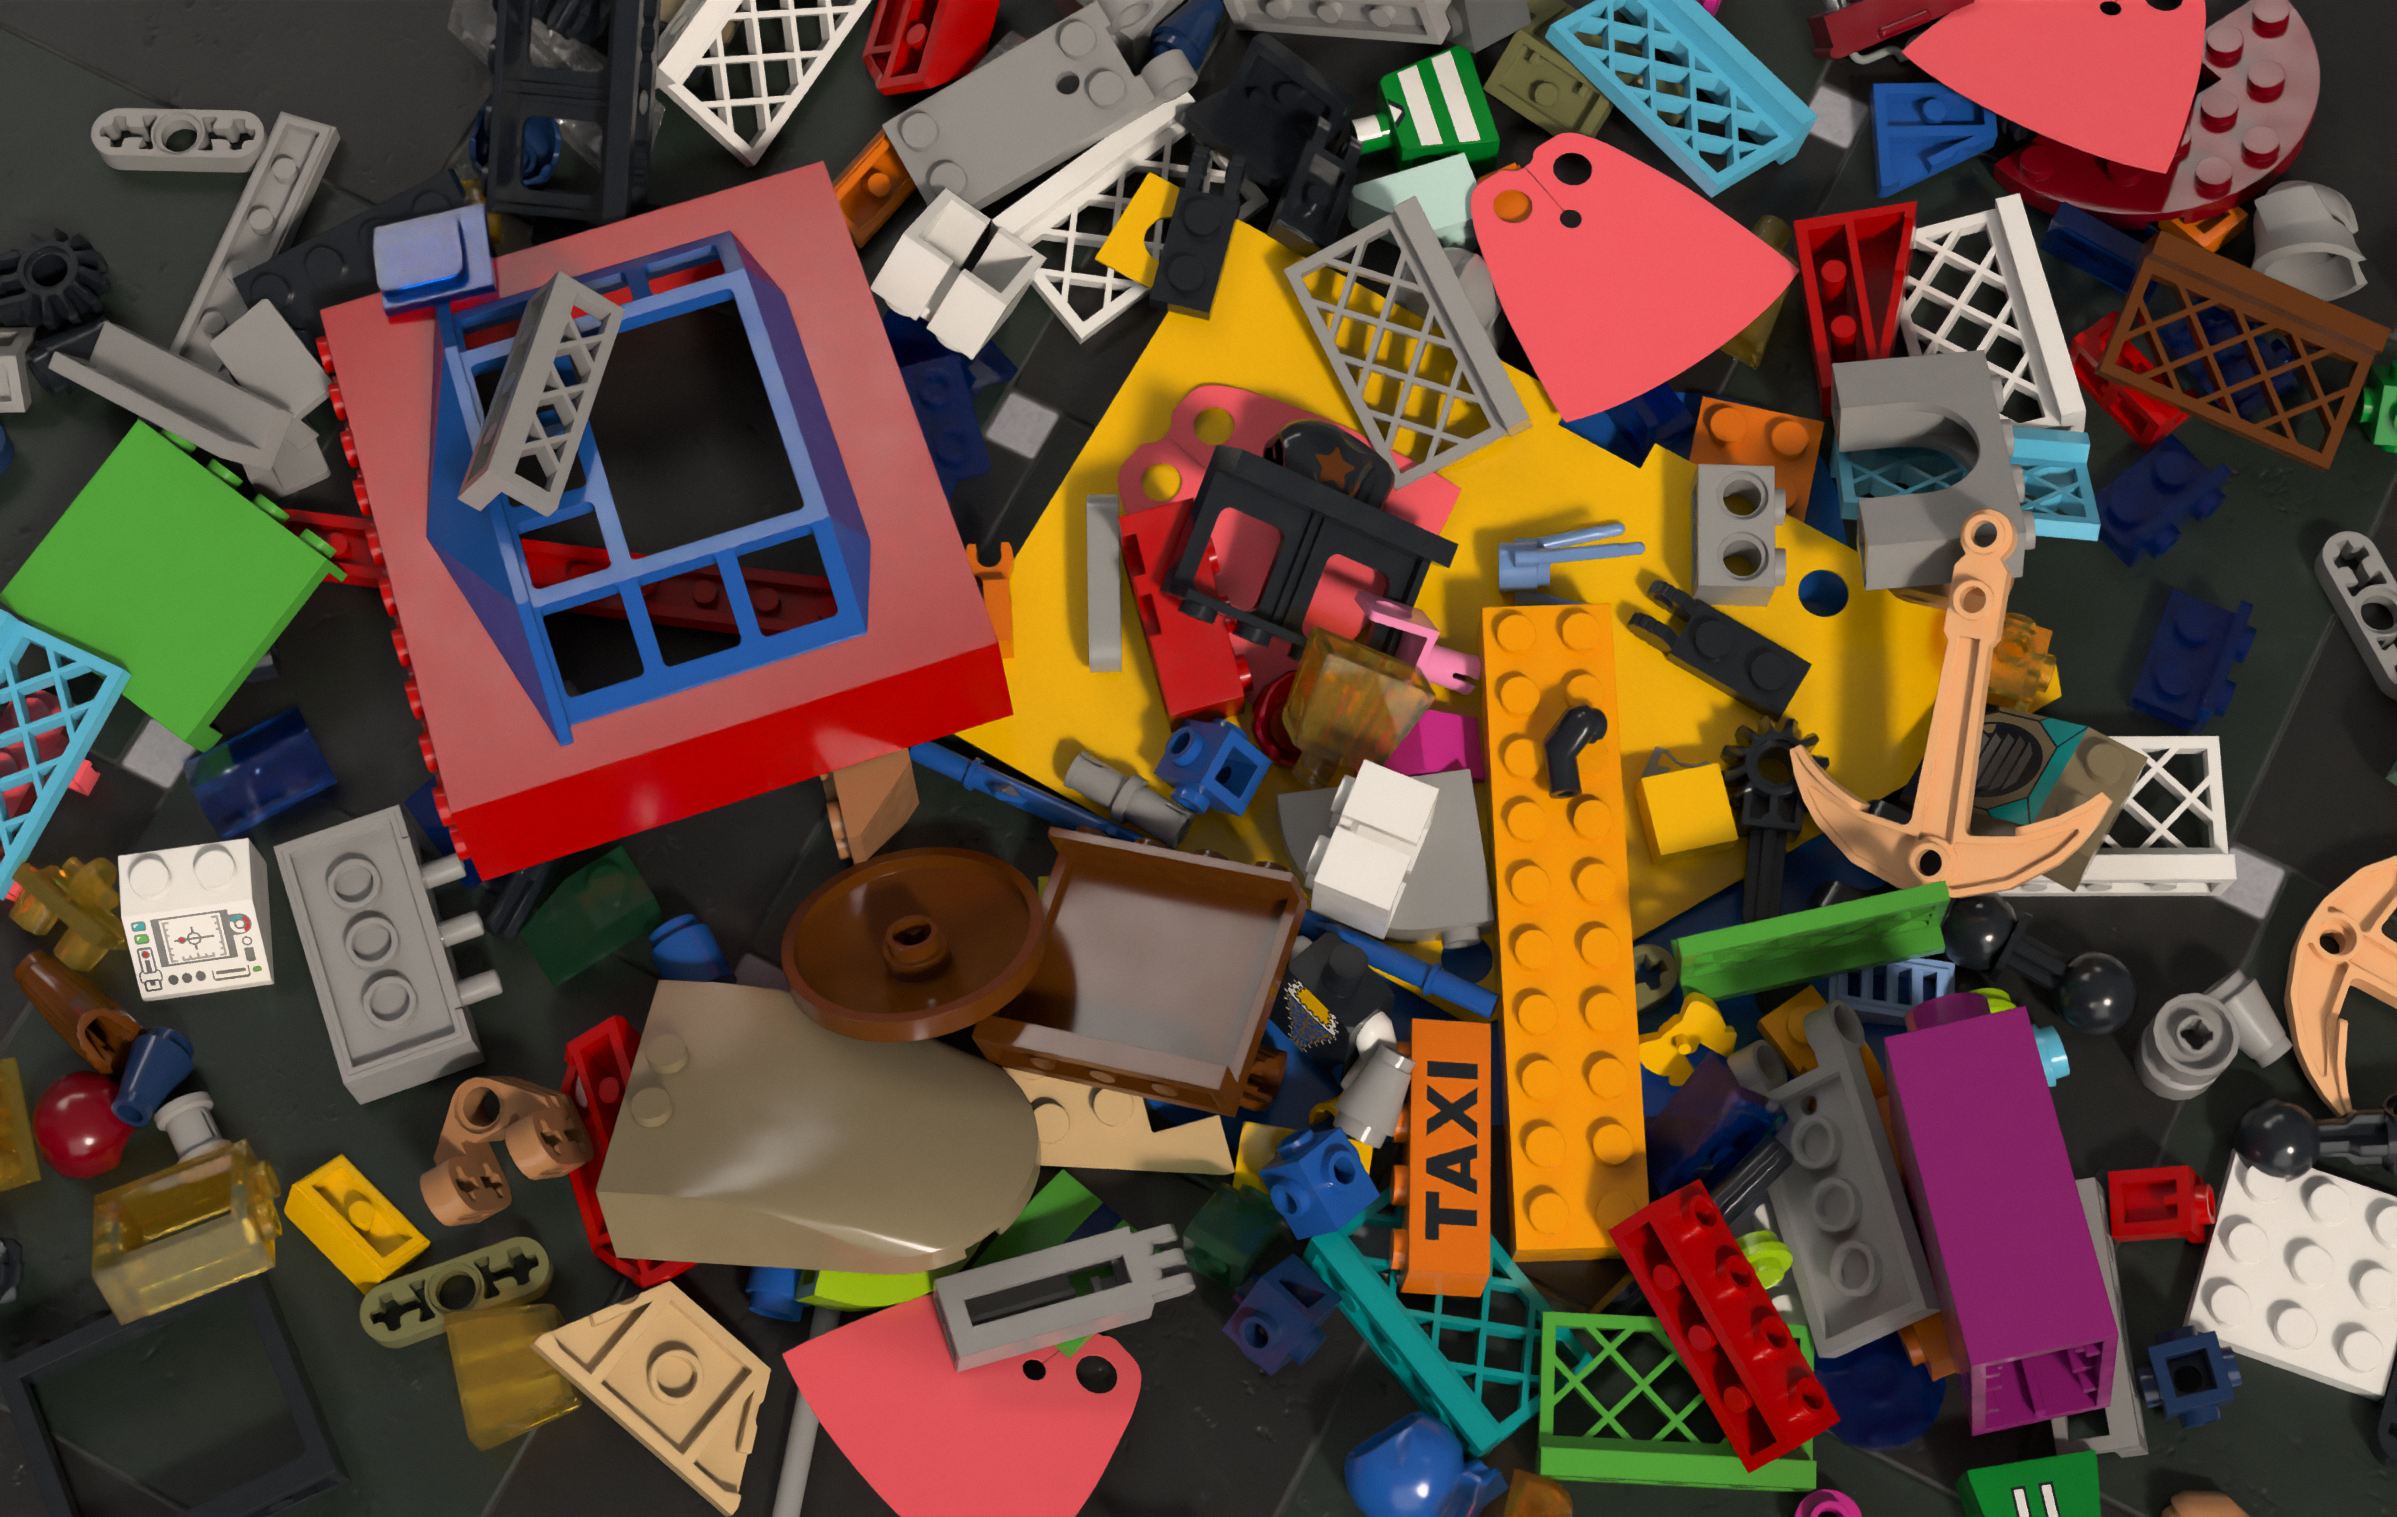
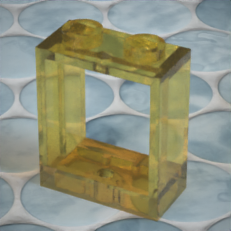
M246 1138L95 1195L92 1278L121 1326L276 1267L275 1238L282 1236V1227L273 1199L281 1195L280 1185L269 1160L258 1161ZM231 1209V1213L148 1245L149 1240Z

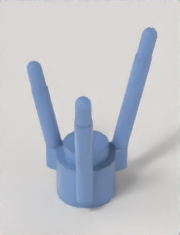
M1622 523L1595 526L1538 538H1514V542H1498L1499 593H1515V606L1585 604L1537 592V586H1550V563L1640 555L1645 551V545L1642 542L1561 548L1622 535L1625 532V526Z

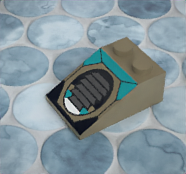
M1986 703L1970 823L1971 834L1973 836H2015V827L2057 817L2104 792L2113 802L2099 826L2067 860L2042 874L2046 878L2075 892L2131 795L2148 757L2090 727ZM1924 757L1899 799L1912 807L1915 804Z

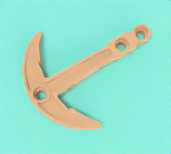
M1981 509L1973 512L1965 519L1960 530V543L1965 551V555L1954 565L1944 624V632L1948 643L1914 809L1909 823L1904 825L1868 813L1871 804L1836 782L1813 759L1804 745L1800 744L1790 749L1794 776L1802 799L1818 827L1852 863L1897 888L1907 889L1945 880L1949 896L1952 898H1964L2013 890L2067 860L2099 826L2113 802L2104 792H2101L2086 803L2057 817L2015 827V836H1973L1971 834L1970 823L1993 648L2000 642L2012 578V573L2005 561L2012 555L2018 542V533L2014 523L2010 518L1997 510ZM1983 524H1994L1997 530L1996 540L1990 546H1978L1975 541L1976 530ZM1973 589H1982L1986 596L1984 607L1978 612L1969 613L1964 606L1966 594ZM1934 850L1940 855L1942 865L1935 875L1928 876L1921 870L1920 860L1926 852Z
M2397 855L2362 867L2326 896L2302 927L2290 955L2284 1005L2293 1050L2306 1078L2320 1099L2337 1118L2345 1117L2353 1111L2348 1093L2345 1067L2348 1021L2341 1018L2338 1019L2349 986H2354L2397 1009V943L2386 937L2381 930L2382 925L2397 908ZM2329 936L2335 939L2339 945V953L2331 954L2324 950L2320 945V937Z

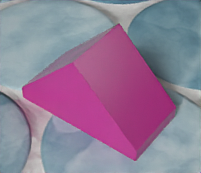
M1416 707L1350 731L1355 778H1357L1365 759L1408 777L1470 769L1473 784L1485 782L1477 718Z

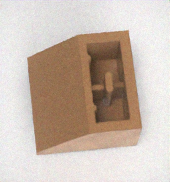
M908 748L820 775L840 861L853 859L854 865L876 856L886 854L919 804Z

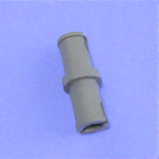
M1083 750L1081 755L1078 754L1064 779L1065 787L1076 790L1110 810L1111 819L1122 825L1129 821L1166 842L1173 849L1177 848V845L1183 841L1195 817L1194 812L1185 810L1147 788L1148 780L1137 774L1128 777L1091 756V753Z

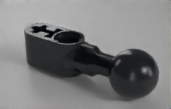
M2397 1093L2386 1097L2383 1101V1106H2379V1108L2354 1109L2345 1118L2314 1119L2307 1109L2288 1099L2268 1098L2261 1100L2247 1108L2238 1119L2233 1135L2234 1149L2247 1169L2253 1165L2264 1174L2285 1178L2286 1182L2298 1179L2306 1174L2313 1167L2317 1158L2346 1157L2355 1165L2381 1164L2387 1172L2397 1176Z

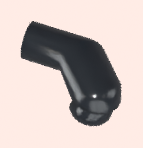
M1586 704L1571 706L1563 712L1544 737L1542 751L1549 797L1563 799L1582 793L1577 756L1588 743L1593 744L1598 739H1603L1607 733L1608 721L1606 715L1600 709L1590 708Z

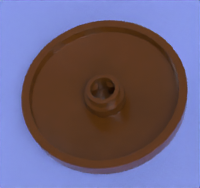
M954 847L913 848L887 853L860 862L831 877L815 889L799 905L786 926L781 943V962L788 989L795 1004L807 1017L821 1027L839 1035L864 1041L884 1043L919 1041L939 1037L969 1027L994 1014L1012 1001L1028 985L1040 967L1047 944V931L1041 901L1036 889L1025 875L1012 865L989 854Z

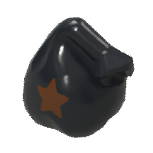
M1300 419L1287 423L1266 442L1263 449L1262 458L1380 510L1383 509L1394 486L1395 474L1389 463L1359 439L1331 423L1316 419Z

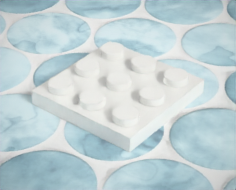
M2233 1148L2216 1205V1220L2214 1224H2211L2183 1327L2195 1325L2198 1335L2215 1331L2220 1347L2231 1346L2233 1352L2374 1401L2380 1400L2385 1396L2397 1350V1197L2313 1168L2300 1178L2286 1182L2285 1178L2264 1174L2253 1165L2247 1169Z

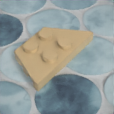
M671 1281L663 1283L556 1330L540 1335L529 1345L724 1516L728 1517L734 1514L739 1507L741 1495L738 1492L747 1455L752 1453L757 1431V1412L759 1405L765 1398L771 1369Z

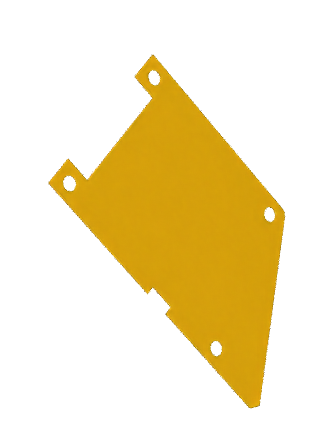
M1149 172L1096 255L1095 260L1152 290L1159 261L1153 258L1146 250L1144 244L1145 234L1155 222L1172 218L1180 188ZM1239 219L1236 223L1210 321L1168 311L1014 559V569L1010 578L1014 658L1002 659L1014 715L953 733L1090 812L1149 839L1156 840L1167 847L1169 846L1166 842L1129 821L1124 825L1110 818V810L1076 790L1064 786V779L1072 762L1078 754L1081 755V752L1086 750L1091 753V756L1128 777L1134 774L1148 780L1147 788L1177 804L1170 797L1173 788L1153 773L1165 753L1168 740L1175 732H1170L1123 564L1121 544L1122 672L1090 673L1087 494H1119L1120 516L1127 515L1118 486V475L1121 467L1141 445L1155 443L1166 436L1172 425L1171 416L1173 410L1190 392L1204 385L1228 386L1250 391L1324 417L1369 438L1284 272V269L1305 259V257ZM1325 266L1304 277L1303 280L1313 299L1337 306L1347 277ZM1355 282L1346 309L1379 319L1386 298ZM1394 303L1388 322L1421 332L1425 320ZM1319 310L1328 329H1330L1334 314ZM1343 317L1335 342L1340 353L1365 361L1376 327ZM1433 325L1430 335L1446 339L1441 328ZM1385 330L1374 364L1407 374L1418 340ZM1427 343L1416 377L1450 387L1458 363L1453 351ZM1501 361L1533 427L1513 437L1508 435L1436 473L1461 488L1456 503L1439 533V536L1459 545L1450 568L1430 564L1414 607L1422 609L1440 631L1435 642L1436 645L1478 656L1477 628L1482 607L1515 606V593H1499L1498 542H1514V538H1538L1595 526L1622 523L1625 526V532L1622 535L1561 548L1642 542L1645 545V551L1640 555L1550 563V586H1537V592L1585 604L1611 603L1632 941H1635L1744 878L1748 842L1746 837H1738L1739 840L1729 850L1653 865L1640 810L1636 802L1634 787L1639 782L1655 747L1669 750L1675 759L1686 764H1699L1704 761L1712 764L1719 763L1720 769L1723 771L1731 767L1720 758L1724 746H1739L1734 735L1741 725L1751 728L1758 734V722L1763 715L1666 660L1668 655L1636 637L1627 628V624L1635 612L1647 614L1670 627L1678 637L1687 622L1654 604L1646 592L1653 581L1661 580L1691 596V483L1697 465L1655 443L1641 468L1634 466L1558 425L1562 417L1552 403L1542 383ZM1347 365L1355 383L1358 384L1362 369ZM1371 372L1363 396L1368 408L1394 416L1404 382ZM1463 373L1458 390L1475 395ZM1413 385L1402 419L1436 429L1446 395ZM1455 398L1444 432L1469 439L1491 426L1481 406ZM1215 407L1205 409L1199 413L1194 423L1196 436L1200 441L1208 445L1224 443L1230 438L1234 429V422L1230 414L1221 408ZM1375 420L1384 440H1386L1391 424ZM1399 427L1392 450L1421 464L1426 460L1433 438ZM1441 440L1437 455L1456 445ZM1159 463L1152 465L1146 470L1141 484L1143 491L1149 498L1163 502L1171 500L1178 494L1181 489L1182 479L1175 467ZM1730 496L1723 500L1727 509L1736 515L1744 516L1754 512L1751 503L1743 497ZM1785 513L1784 525L1775 526V548H1785L1786 550L1784 586H1775L1776 588L1767 607L1709 606L1812 664L1778 723L1774 722L1776 732L1782 731L1789 718H1795L1798 722V728L1793 736L1800 741L1807 734H1817L1819 742L1810 752V755H1822L1829 758L1830 764L1826 772L1836 782L1865 802L1876 799L1881 800L1908 784L1925 755L1948 643L1944 632L1947 611L1903 601L1896 598L1888 589L1865 591L1857 551ZM1730 556L1723 560L1726 568L1737 576H1749L1755 573L1752 564L1741 556ZM1826 570L1835 573L1844 581L1848 590V600L1846 606L1839 613L1829 617H1820L1811 614L1803 607L1799 599L1798 589L1802 579L1809 573ZM1373 621L1341 652L1349 656L1358 654L1364 645ZM2003 630L2000 642L1993 648L1986 703L2034 713L2060 698L2062 694L2055 657ZM1332 662L1327 663L1318 672L1338 683L1341 688L1339 696L1344 711L1349 718V723L1345 729L1338 752L1319 767L1313 769L1289 771L1275 766L1272 762L1242 817L1207 809L1204 815L1195 813L1193 823L1187 835L1174 850L1194 854L1198 849H1207L1224 855L1230 861L1254 866L1258 861H1270L1290 870L1280 839L1276 813L1277 795L1338 787L1345 774L1355 778L1350 731L1416 707L1477 718L1484 766L1479 679L1465 676L1466 681L1473 682L1476 685L1474 690L1468 695L1420 680L1408 707L1404 708L1394 703L1382 687V682L1378 683L1375 692L1363 689L1339 679L1343 667ZM1245 698V713L1223 720L1243 730L1248 736L1247 741L1259 750L1251 732L1250 716L1252 705ZM1662 753L1657 762L1658 766L1670 768L1669 772L1690 768L1675 763L1666 753ZM1768 758L1758 762L1759 773L1770 783L1780 784L1789 780L1788 769L1779 760ZM1484 782L1473 784L1491 895ZM1725 786L1726 792H1727V796H1728V800L1730 799V797L1732 796V794H1733L1738 788H1740L1739 786H1738V787H1726V786ZM1731 808L1736 826L1737 808ZM1811 814L1803 817L1802 831L1795 842H1787L1786 854L1824 833L1815 823ZM1304 893V895H1305V897H1306V899H1307V901H1308V905H1307V908H1306V909L1311 910V902H1312V901H1311V900L1308 898V896ZM1492 926L1490 934L1481 935V940L1488 945L1492 953V968L1483 980L1474 984L1496 993ZM1378 940L1429 964L1434 965L1436 962L1442 964L1441 954L1444 949L1442 940L1423 943H1393ZM1368 965L1374 972L1463 1022L1490 1023L1498 1019L1497 1007L1491 1019H1488L1432 993L1426 996L1422 994L1423 989Z

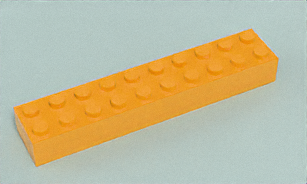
M1611 603L1482 607L1477 628L1478 657L1481 660L1479 681L1490 887L1494 913L1496 993L1500 995L1497 1005L1510 1257L1514 1262L1624 1259L1608 1230L1648 1206L1649 1192ZM1578 704H1586L1590 708H1598L1606 715L1608 729L1603 739H1598L1593 744L1588 743L1577 756L1582 793L1563 799L1549 797L1542 751L1544 737L1567 708Z

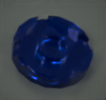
M1897 1331L1837 1358L1818 1357L1817 1350L1814 1353V1374L1819 1383L1824 1387L1830 1402L1841 1421L1828 1428V1430L1847 1445L1871 1452L1900 1449L1921 1437L1939 1414L1946 1390L1945 1377L1932 1381L1924 1362L1913 1367L1906 1355Z

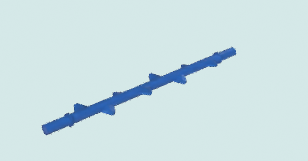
M932 741L912 746L909 755L912 761L963 783L964 789L971 791L975 788L1066 830L1074 831L1076 827L1086 826L1097 829L1113 839L1134 842L1136 838H1147L984 765V760L980 758L972 760ZM1306 909L1298 934L1316 941L1327 931L1333 932L1346 944H1353L1361 948L1367 955L1368 965L1423 989L1422 994L1429 996L1432 993L1488 1019H1491L1500 1000L1499 994L1443 970L1442 964L1438 962L1434 965L1429 964Z

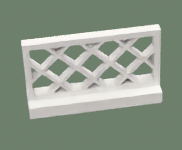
M686 0L659 37L655 89L660 88L746 167L755 166L871 0H851L847 6L833 7L831 0H817V8L795 9L794 0H780L781 10L757 11L756 0ZM742 3L743 12L734 13ZM841 14L834 23L833 15ZM819 16L822 42L816 50L800 51L796 17ZM782 18L786 52L762 54L758 19ZM744 20L749 55L725 57L722 29L728 21ZM710 49L711 58H702L706 51ZM801 59H809L802 68ZM787 60L790 87L783 96L768 97L764 62ZM750 63L754 98L730 99L726 65ZM712 66L716 101L701 102L683 85L695 67ZM769 104H777L770 114ZM755 105L758 132L749 145L734 132L731 107ZM717 108L718 116H716L710 109Z
M1188 92L1175 100L1162 104L1105 137L991 220L989 243L1001 227L1030 247H1033L1041 240L1067 243L1064 271L1040 268L1031 285L1079 344L1148 295L1151 290L1133 280L1114 278V270L1108 266L1106 277L1071 272L1074 244L1101 248L1108 236L1076 232L1077 215L1087 206L1114 209L1113 230L1120 219L1121 210H1125L1132 200L1131 198H1123L1124 181L1134 172H1151L1161 175L1160 177L1168 181V176L1187 179L1189 166L1171 164L1170 154L1171 145L1190 132L1180 122L1185 109L1196 102ZM1210 150L1211 164L1208 175L1204 178L1201 191L1209 193L1210 182L1225 184V173L1229 160L1213 150ZM1163 152L1162 162L1151 161ZM1213 160L1221 170L1212 169ZM1244 177L1240 193L1247 202L1240 206L1238 219L1245 223L1266 208L1269 199L1255 183ZM1117 185L1116 196L1104 195ZM1163 219L1155 222L1153 242L1144 241L1148 253L1158 261L1164 244L1161 243ZM1070 220L1069 231L1057 229ZM1051 282L1062 283L1061 294ZM1069 285L1105 289L1103 308L1083 322L1067 303ZM1112 290L1124 292L1111 302Z
M2020 193L1995 199V209L1916 229L1913 249L1916 248L1934 257V260L1920 281L1908 275L1906 289L1912 291V294L1907 301L1904 297L1899 325L1907 356L1922 355L1918 340L1929 345L1923 355L1936 354L1937 351L1942 353L1967 351L1945 340L1958 318L1962 316L1989 330L1977 350H1984L1985 355L1998 335L2022 348L2024 356L2013 373L1987 361L1990 375L1999 374L2002 383L2005 384L2003 388V406L2015 389L2038 401L2043 418L2017 423L1999 412L2000 420L2010 419L2012 426L2084 432L2086 407ZM1986 230L1991 249L1980 265L1952 252L1961 236ZM1945 241L1943 246L1936 244L1938 242ZM1944 262L1973 276L1958 300L1929 286ZM1994 262H1996L1999 275L1990 271ZM1982 281L2005 292L2007 303L1996 319L1967 305ZM1922 297L1950 310L1949 315L1936 334L1912 322L1911 313ZM2010 315H2012L2015 328L2005 324ZM2027 368L2032 383L2022 379V376L2026 372Z
M2108 736L2148 757L2143 768L2147 773L2136 783L2123 808L2152 835L2139 848H2122L2107 835L2101 845L2102 848L2097 852L2075 892L2043 875L2013 890L1995 892L2000 896H2221L2235 882L2237 876L2235 854H2228L2219 736ZM2148 754L2164 755L2156 762ZM2175 754H2202L2204 780L2192 793L2162 768ZM2152 777L2181 802L2162 824L2132 799ZM2204 790L2206 794V806L2200 800L2197 799V797ZM2188 808L2208 826L2210 848H2187L2167 828ZM2158 839L2167 848L2149 847Z

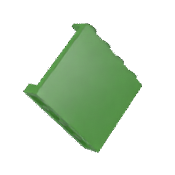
M138 419L1 592L0 601L36 629L125 669L132 676L121 694L182 741L208 755L222 737V734L210 725L326 575L330 573L343 582L347 574L330 562V559L337 550L316 534L305 528L302 534L297 537L286 529L283 524L290 515L260 493L250 502L236 491L243 480L212 458L204 468L190 457L197 448L196 445L164 428L157 433ZM95 673L96 675H98L100 678H102V679L105 681L106 677H104V676H102V675H100V674Z

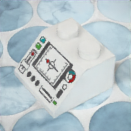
M249 838L118 856L121 919L141 997L145 1002L274 984L267 863Z

